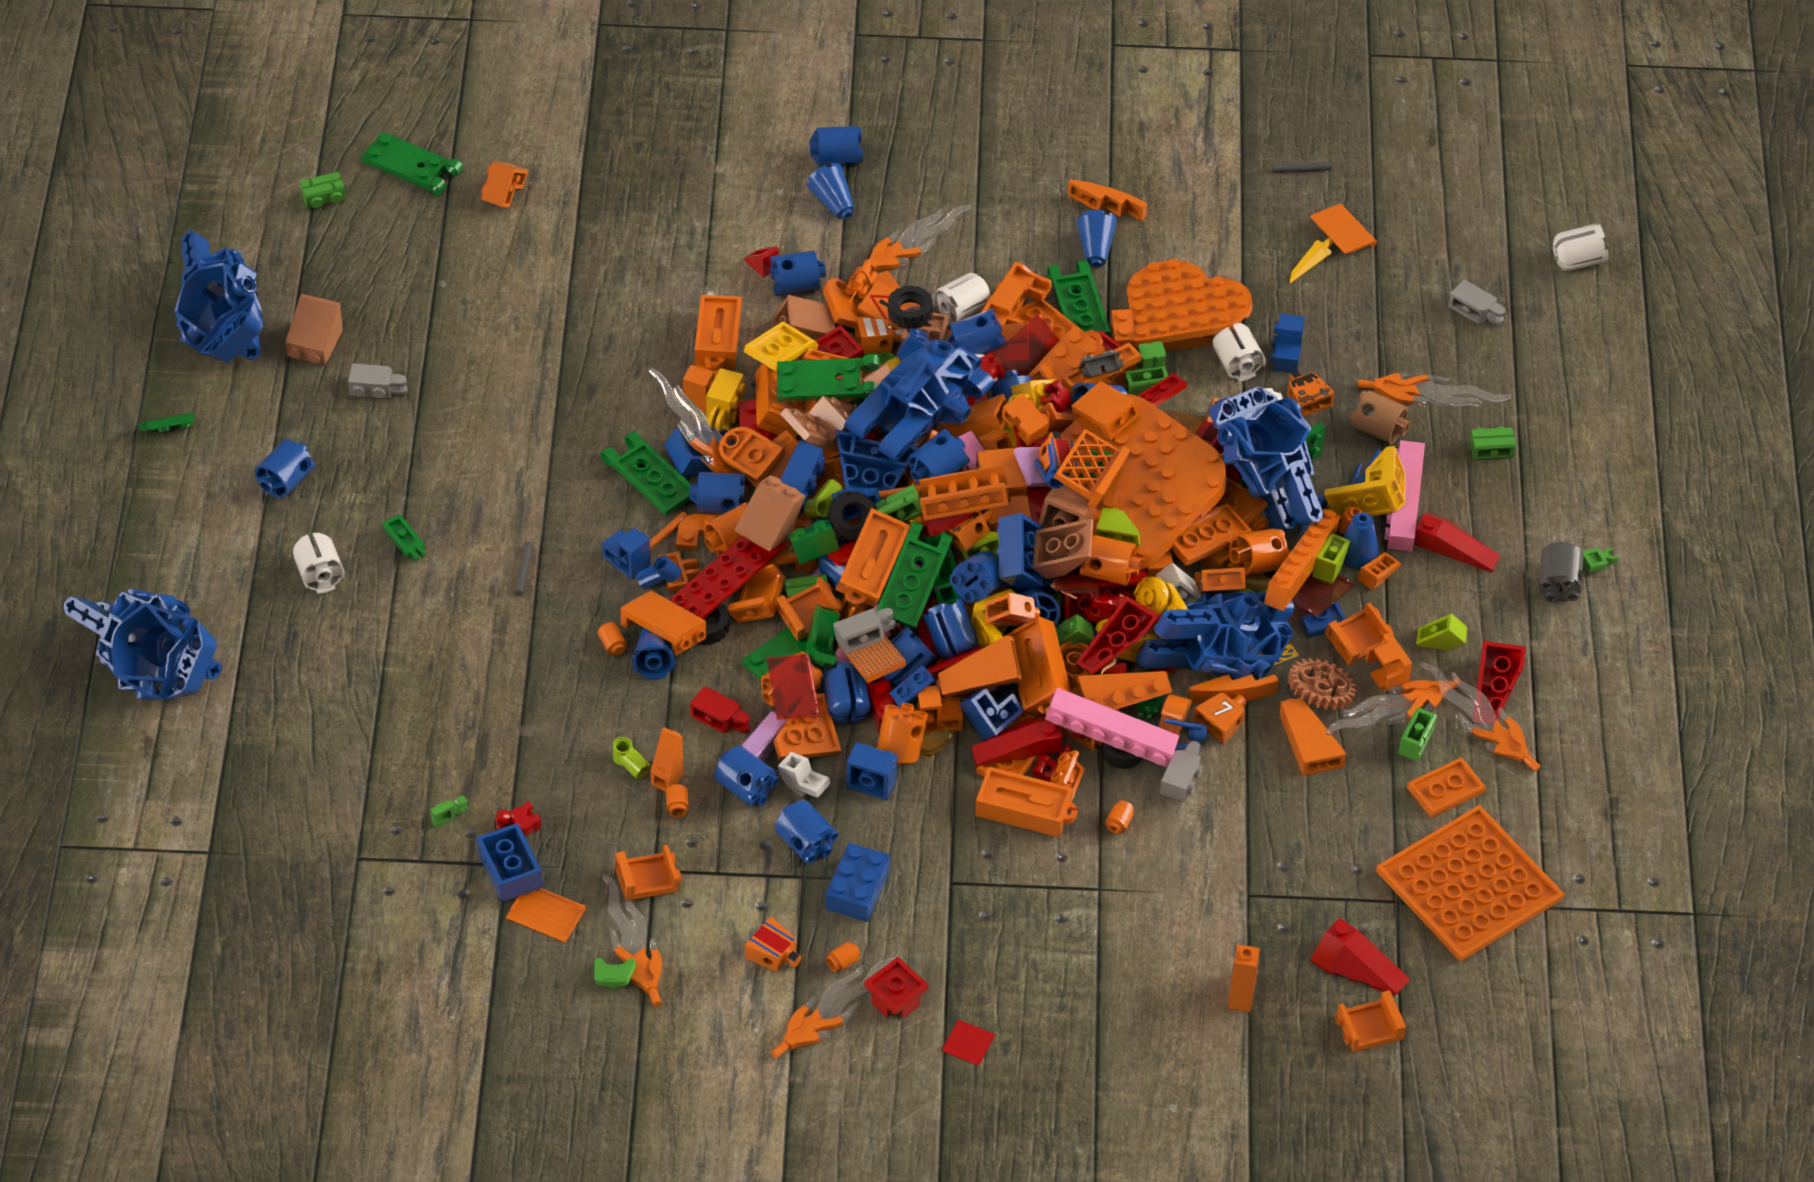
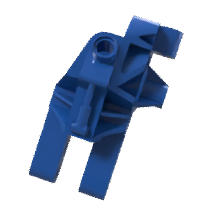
M192 230L188 231L181 241L185 273L181 275L182 288L174 310L177 317L176 326L180 328L182 334L180 340L200 351L201 354L225 363L230 362L237 354L248 360L258 358L261 354L257 335L263 327V315L257 298L256 271L245 265L242 258L243 255L235 249L230 250L225 247L223 250L210 254L208 240ZM215 281V284L210 289L206 288L208 284Z
M936 340L906 356L851 413L844 427L863 439L880 422L881 431L887 435L881 441L878 451L897 462L923 434H927L932 427L937 429L939 427L938 422L963 423L971 412L966 399L970 395L974 398H981L993 386L994 380L991 375L980 368L982 359L963 347L956 349L944 340Z
M1260 387L1215 401L1209 408V415L1214 422L1213 428L1218 429L1217 438L1224 448V462L1231 467H1237L1249 490V494L1253 498L1260 497L1267 502L1268 507L1264 509V513L1269 520L1270 528L1282 529L1286 532L1294 529L1297 523L1305 526L1320 521L1323 512L1309 477L1314 474L1305 441L1311 431V426L1303 418L1300 405L1290 397L1278 400L1277 396Z
M129 589L128 592H121L115 603L100 601L95 604L88 599L69 597L64 603V611L69 617L101 636L96 655L100 657L101 663L106 664L114 676L118 678V688L136 691L137 699L168 700L194 695L199 691L204 679H216L222 671V664L213 659L217 647L215 638L199 621L189 616L191 613L190 608L184 602L176 600L172 595L151 594L148 591ZM157 683H162L160 691L156 689Z
M1265 591L1236 592L1232 594L1218 593L1216 595L1204 592L1198 601L1185 604L1188 609L1166 610L1154 628L1156 634L1163 639L1146 640L1136 655V661L1144 668L1190 667V670L1211 673L1217 677L1229 674L1232 680L1251 674L1258 680L1262 679L1271 670L1275 661L1279 660L1293 635V631L1287 622L1294 610L1293 601L1291 600L1286 609L1282 611L1264 604Z

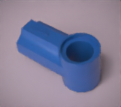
M663 555L654 562L653 566L637 572V580L643 589L664 580L671 583L678 579L681 574V568L667 556Z

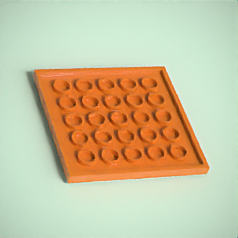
M1481 805L1476 806L1376 866V872L1460 962L1562 901L1565 896L1561 889Z

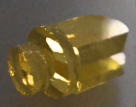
M944 728L941 732L936 729L923 736L921 753L924 756L930 757L947 746L946 740L952 739L949 731Z

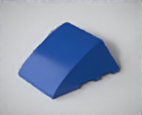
M835 430L845 489L850 487L877 488L878 491L894 489L909 464V456L918 448V446L913 445L895 462L878 451L881 442L861 439L852 432Z

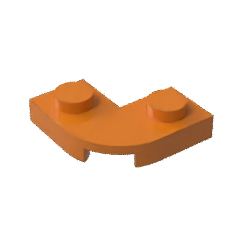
M695 513L685 517L678 526L676 550L697 551L699 535H705L706 522L720 515Z

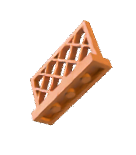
M1127 343L1114 350V352L1121 350L1118 360H1122L1123 368H1120L1119 371L1105 373L1104 367H1101L1102 375L1087 378V376L1083 377L1081 370L1084 368H1077L1062 376V383L1066 386L1070 396L1073 393V390H1071L1072 386L1081 382L1097 384L1100 381H1104L1108 385H1119L1124 388L1125 372L1136 370V363L1141 361V354L1130 343ZM1121 373L1120 376L1117 378V380L1114 381V379L1118 376V374Z
M1084 428L1054 478L1089 499L1090 501L1087 505L1095 509L1131 450L1125 446L1119 450ZM1084 437L1090 440L1093 444H1087ZM1078 450H1084L1086 455H1080ZM1090 450H1096L1098 455H1092ZM1103 450H1106L1113 455H1105ZM1070 461H1076L1079 467H1073ZM1083 461H1089L1092 467H1085ZM1096 461H1102L1104 467H1098ZM1061 473H1070L1072 478H1068ZM1076 473H1082L1084 478H1078ZM1089 473H1095L1097 478H1091ZM1082 484H1088L1091 491L1084 488Z

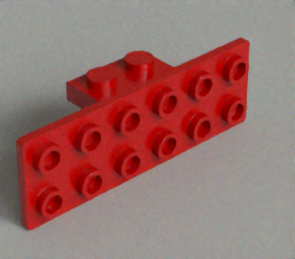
M742 536L672 596L669 601L704 619L786 548V543L782 542L773 550L768 551Z

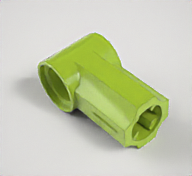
M829 479L813 499L806 501L804 505L805 514L811 518L827 517L828 507L833 500L831 494L843 490L840 483Z
M619 737L613 742V761L618 765H623L636 779L645 777L651 770V765L633 748L631 740L626 737Z

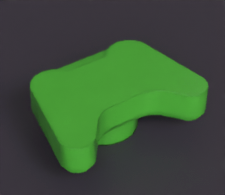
M596 958L594 961V979L596 984L607 986L610 989L626 986L636 969V962L630 958L623 964L609 965L602 958Z

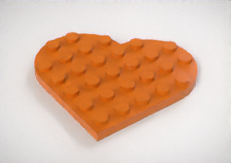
M1178 259L1149 263L1148 266L1135 273L1127 285L1129 309H1132L1136 348H1138L1139 344H1151V342L1161 341L1162 343L1215 335L1227 327L1232 330L1234 324L1249 317L1253 307L1251 293L1240 282L1221 276L1207 279L1203 270L1189 262L1179 261Z

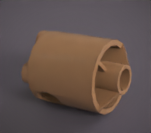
M1362 391L1358 399L1360 404L1357 410L1354 409L1349 419V421L1353 422V428L1389 444H1393L1399 435L1404 436L1410 426V421L1406 420L1408 407L1373 391Z

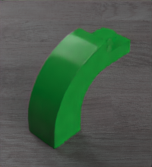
M943 533L931 537L926 535L927 544L938 547ZM951 545L934 585L939 604L956 603V599L961 598L956 594L950 582V576L958 565L954 547L952 548Z
M817 604L808 633L806 654L812 664L829 668L830 664L835 665L837 659L833 652L835 633L833 623L838 622L840 614L836 609Z

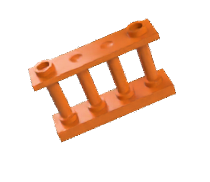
M1003 464L919 479L923 497L920 498L924 521L1009 505Z

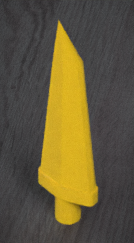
M1327 238L1323 243L1319 240L1313 243L1312 247L1291 272L1290 283L1332 254L1329 247L1333 244V241L1330 238Z

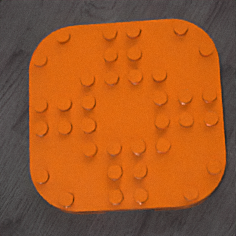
M1125 394L1136 401L1140 416L1113 439L1108 440L1105 438L1102 428L1082 416H1079L1060 435L1062 440L1076 443L1085 428L1104 441L1111 443V445L1119 450L1123 446L1131 450L1099 501L1091 518L1094 520L1093 535H1097L1096 528L1103 507L1117 508L1125 512L1139 531L1140 547H1136L1135 556L1141 558L1140 570L1158 561L1173 546V540L1198 516L1200 518L1205 516L1219 502L1226 489V469L1221 455L1210 444L1149 401L1136 395ZM1084 437L1087 444H1093L1090 440ZM1078 450L1080 455H1086L1084 450ZM1047 486V491L1049 494L1052 488Z

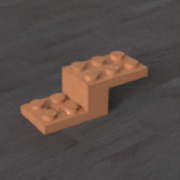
M822 396L809 413L806 412L804 414L797 409L785 408L780 414L805 441L839 451L835 430L851 432L844 427V424L858 405H850L844 400L841 402L835 397L828 398ZM875 427L868 433H875L876 437L880 434Z

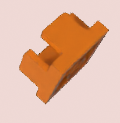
M1390 632L1383 635L1382 642L1367 648L1366 661L1371 663L1379 660L1383 666L1372 671L1370 675L1380 690L1386 688L1387 691L1398 688L1402 692L1400 689L1401 685L1410 681L1412 661Z

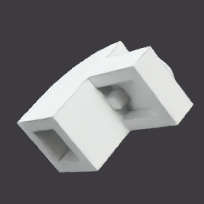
M790 752L778 765L785 784L801 797L807 793L818 798L831 784L829 777L811 770L808 758Z

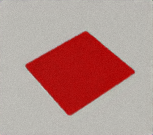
M958 1020L942 1051L980 1065L995 1034Z

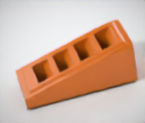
M1384 552L1361 567L1357 580L1370 590H1374L1400 567L1401 563Z

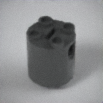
M1555 542L1547 545L1542 550L1539 591L1545 596L1547 602L1555 603L1558 600L1576 601L1579 598L1582 585L1584 553L1574 544Z

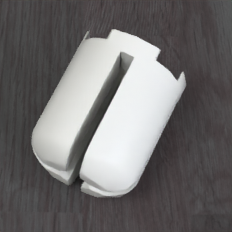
M1592 224L1561 232L1554 237L1553 252L1557 264L1562 270L1569 272L1608 261V249L1605 250L1603 240L1605 235L1600 224Z
M967 273L938 288L932 294L934 308L938 307L941 314L949 315L948 326H951L950 324L981 312L990 296L988 285L980 276L975 273Z
M1234 324L1231 331L1227 327L1214 335L1213 348L1230 379L1231 377L1236 378L1239 382L1249 380L1256 376L1255 372L1262 365L1265 366V356L1250 329L1244 324Z
M312 533L316 546L313 549L307 534L301 537L295 544L293 549L294 560L306 589L308 587L311 590H316L318 594L327 593L335 589V585L342 577L344 579L345 571L332 539L322 533Z

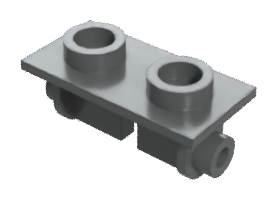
M1109 350L1099 356L1088 355L1081 360L1078 368H1084L1081 370L1083 377L1087 376V378L1102 375L1101 367H1104L1105 373L1119 371L1120 368H1123L1122 360H1118L1121 350L1116 352Z

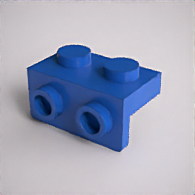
M922 665L894 688L890 695L898 706H901L902 703L913 704L917 700V695L927 686H934L937 679Z

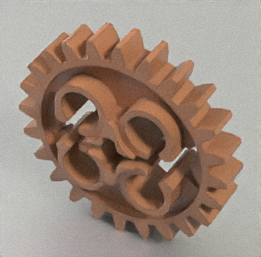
M1311 658L1308 661L1301 659V662L1296 661L1295 665L1291 666L1287 676V684L1291 685V690H1295L1294 695H1301L1300 700L1307 699L1309 705L1315 703L1316 708H1319L1321 705L1325 710L1328 707H1331L1334 711L1336 707L1342 710L1344 706L1348 707L1350 703L1352 704L1357 692L1355 689L1357 685L1353 683L1354 679L1348 678L1349 673H1343V668H1335L1336 664L1328 665L1327 660L1322 663L1318 658L1316 662Z

